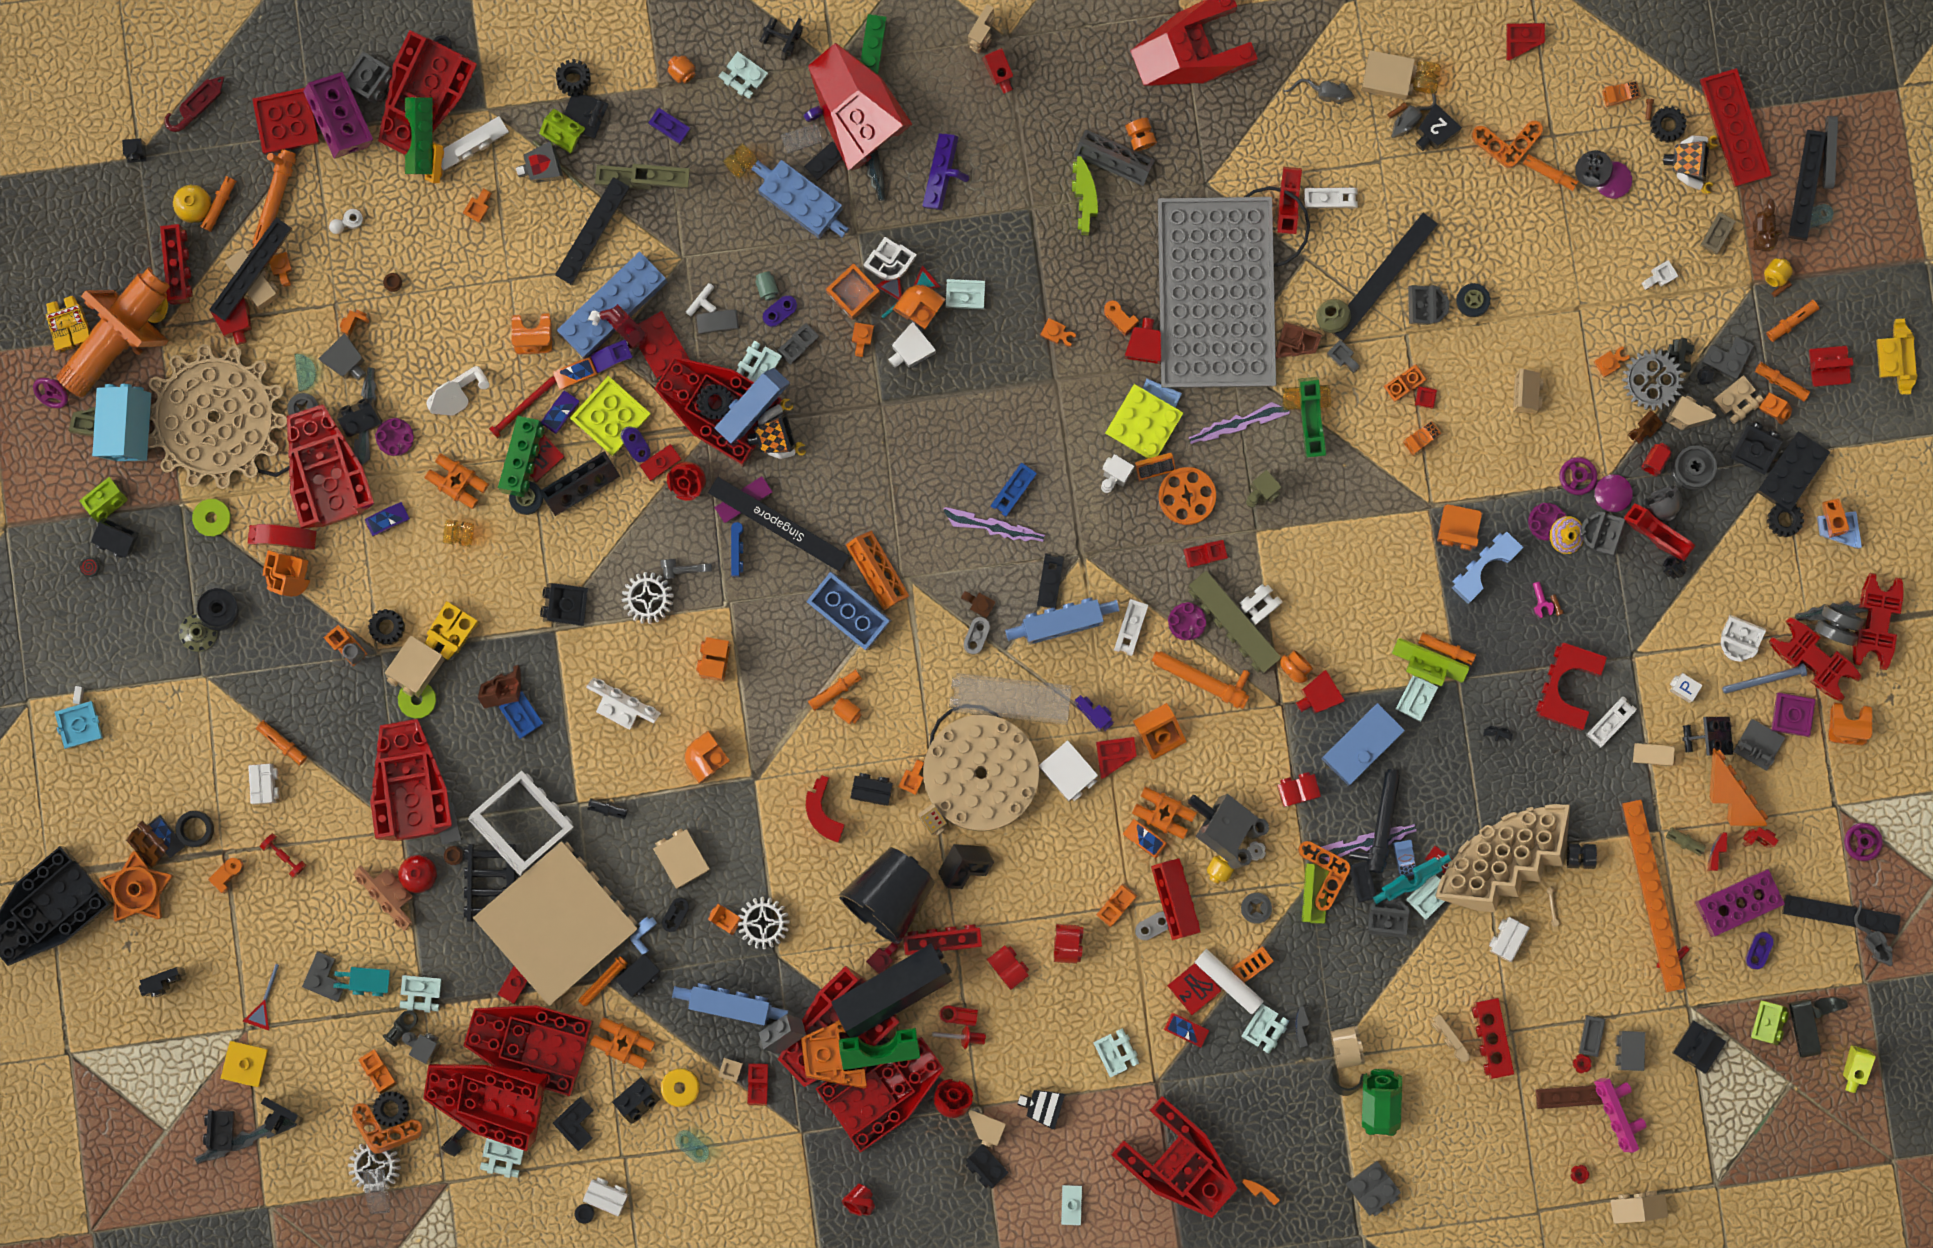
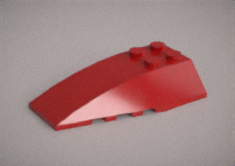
M409 30L393 64V73L389 83V93L385 103V112L382 118L378 142L404 155L407 154L412 140L411 126L405 117V98L408 97L432 98L433 134L462 98L477 63L428 37Z
M322 404L287 416L290 494L300 527H325L360 515L374 505L364 469L325 406Z
M418 719L380 725L375 774L372 783L373 790L370 800L375 839L402 841L436 835L451 827L452 822L447 788Z
M845 966L817 993L802 1019L806 1035L838 1021L839 1018L831 1002L867 980L848 966ZM895 1014L858 1037L862 1042L875 1046L900 1021ZM847 1033L839 1034L840 1039L850 1038ZM801 1039L780 1054L778 1060L804 1087L817 1080L806 1078Z

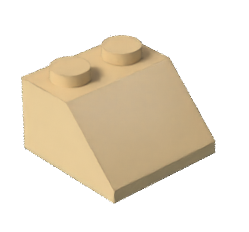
M1519 369L1515 374L1513 412L1536 414L1538 409L1542 408V397H1539V390L1543 389V378H1540L1539 372Z

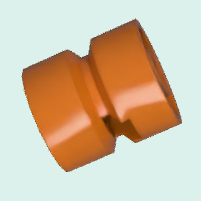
M1147 117L1137 119L1125 125L1128 136L1132 137L1131 144L1135 152L1148 149L1157 144L1154 133L1150 132L1152 127Z

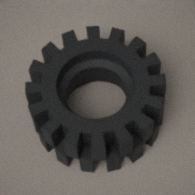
M572 59V63L566 60V65L561 63V68L558 67L556 72L558 89L562 90L563 94L567 92L568 96L574 93V97H576L578 92L581 95L584 94V90L587 91L588 86L590 87L591 84L590 70L587 68V65L585 63L582 65L580 60L576 63V59ZM576 73L581 78L579 81L572 83L568 82L566 77L569 74Z
M1665 106L1655 113L1650 127H1652L1651 132L1655 134V138L1658 137L1659 141L1662 142L1664 140L1665 143H1669L1681 137L1687 125L1685 123L1687 120L1684 119V113H1680V109L1676 110L1673 106L1671 108ZM1664 118H1672L1676 124L1675 129L1672 131L1664 130L1661 125Z
M707 385L705 389L702 388L700 390L701 393L697 396L699 397L696 400V404L699 405L697 408L707 418L722 419L731 410L729 408L733 397L730 396L731 392L721 385ZM714 394L719 395L722 400V404L718 409H712L708 404L709 398Z
M1797 504L1794 505L1789 513L1793 521L1788 527L1782 526L1778 520L1779 515L1786 512L1777 505L1770 510L1767 516V523H1769V529L1773 530V534L1776 533L1779 537H1788L1799 532L1802 528V523H1804V514L1801 513L1800 507H1796Z
M379 610L369 620V633L379 643L390 645L393 642L399 641L398 639L403 636L402 633L405 630L402 617L393 610ZM383 620H391L393 622L394 629L391 633H381L379 625Z
M390 1091L379 1095L373 1105L375 1119L381 1125L388 1127L401 1124L409 1115L408 1100L398 1092ZM389 1101H393L398 1105V1113L393 1117L387 1116L384 1112V1106Z

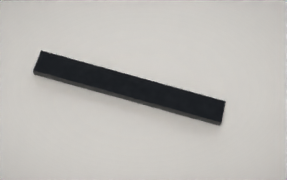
M1424 212L1420 215L1348 304L1351 319L1347 327L1340 332L1332 333L1342 342L1347 338L1436 228L1438 223Z

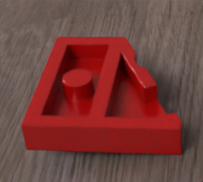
M1545 23L1506 24V61L1545 43Z
M1134 737L1096 742L1101 779H1104L1137 756Z

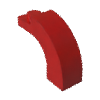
M1283 166L1278 205L1277 233L1297 234L1299 204L1295 199L1285 194L1284 190L1299 198L1302 168Z
M250 525L247 544L315 550L317 531L282 525Z
M821 775L820 779H816L813 787L816 792L807 791L805 804L807 816L819 834L826 839L839 843L845 824L830 819L823 811L822 798L829 782V777Z

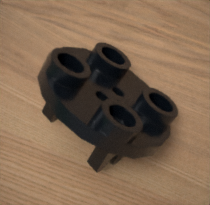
M1598 150L1583 154L1575 166V174L1578 180L1584 186L1590 188L1605 186L1613 172L1611 158Z

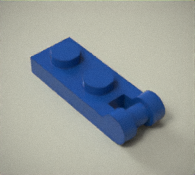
M1021 462L995 498L991 507L993 509L997 508L1002 512L1003 516L1007 517L1037 473ZM1003 498L1010 501L1007 506L1001 503Z
M735 522L731 526L732 578H740V573L744 572V563L740 561V554L744 552L743 542H740V535L744 529L739 522Z

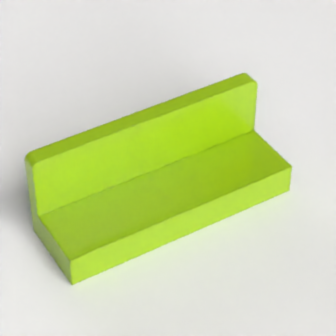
M1306 864L1302 922L1324 924L1326 911L1318 910L1314 905V900L1329 872L1315 864ZM1324 889L1322 893H1325L1324 898H1319L1318 900L1320 907L1326 905L1327 892Z

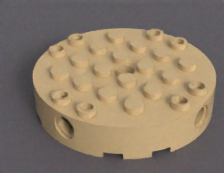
M971 715L952 722L934 738L925 757L923 770L924 784L931 803H934L947 821L967 830L991 831L1012 823L1029 807L1038 787L1039 763L1031 742L1018 727L996 716ZM979 768L985 769L987 771L986 777L978 778L976 770Z

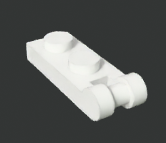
M1305 188L1304 207L1358 208V201H1356L1358 190L1357 188ZM1343 195H1348V201H1343Z
M1130 599L1114 651H1123L1129 656L1133 655L1148 608L1147 604ZM1123 639L1131 640L1130 645L1123 644Z
M1624 696L1586 734L1600 748L1637 710L1636 707L1626 702L1627 699ZM1620 707L1626 711L1624 715L1618 711Z

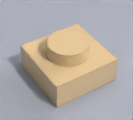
M724 1058L718 1077L737 1082L743 1063Z

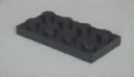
M1798 431L1757 493L1790 513L1830 454V451Z

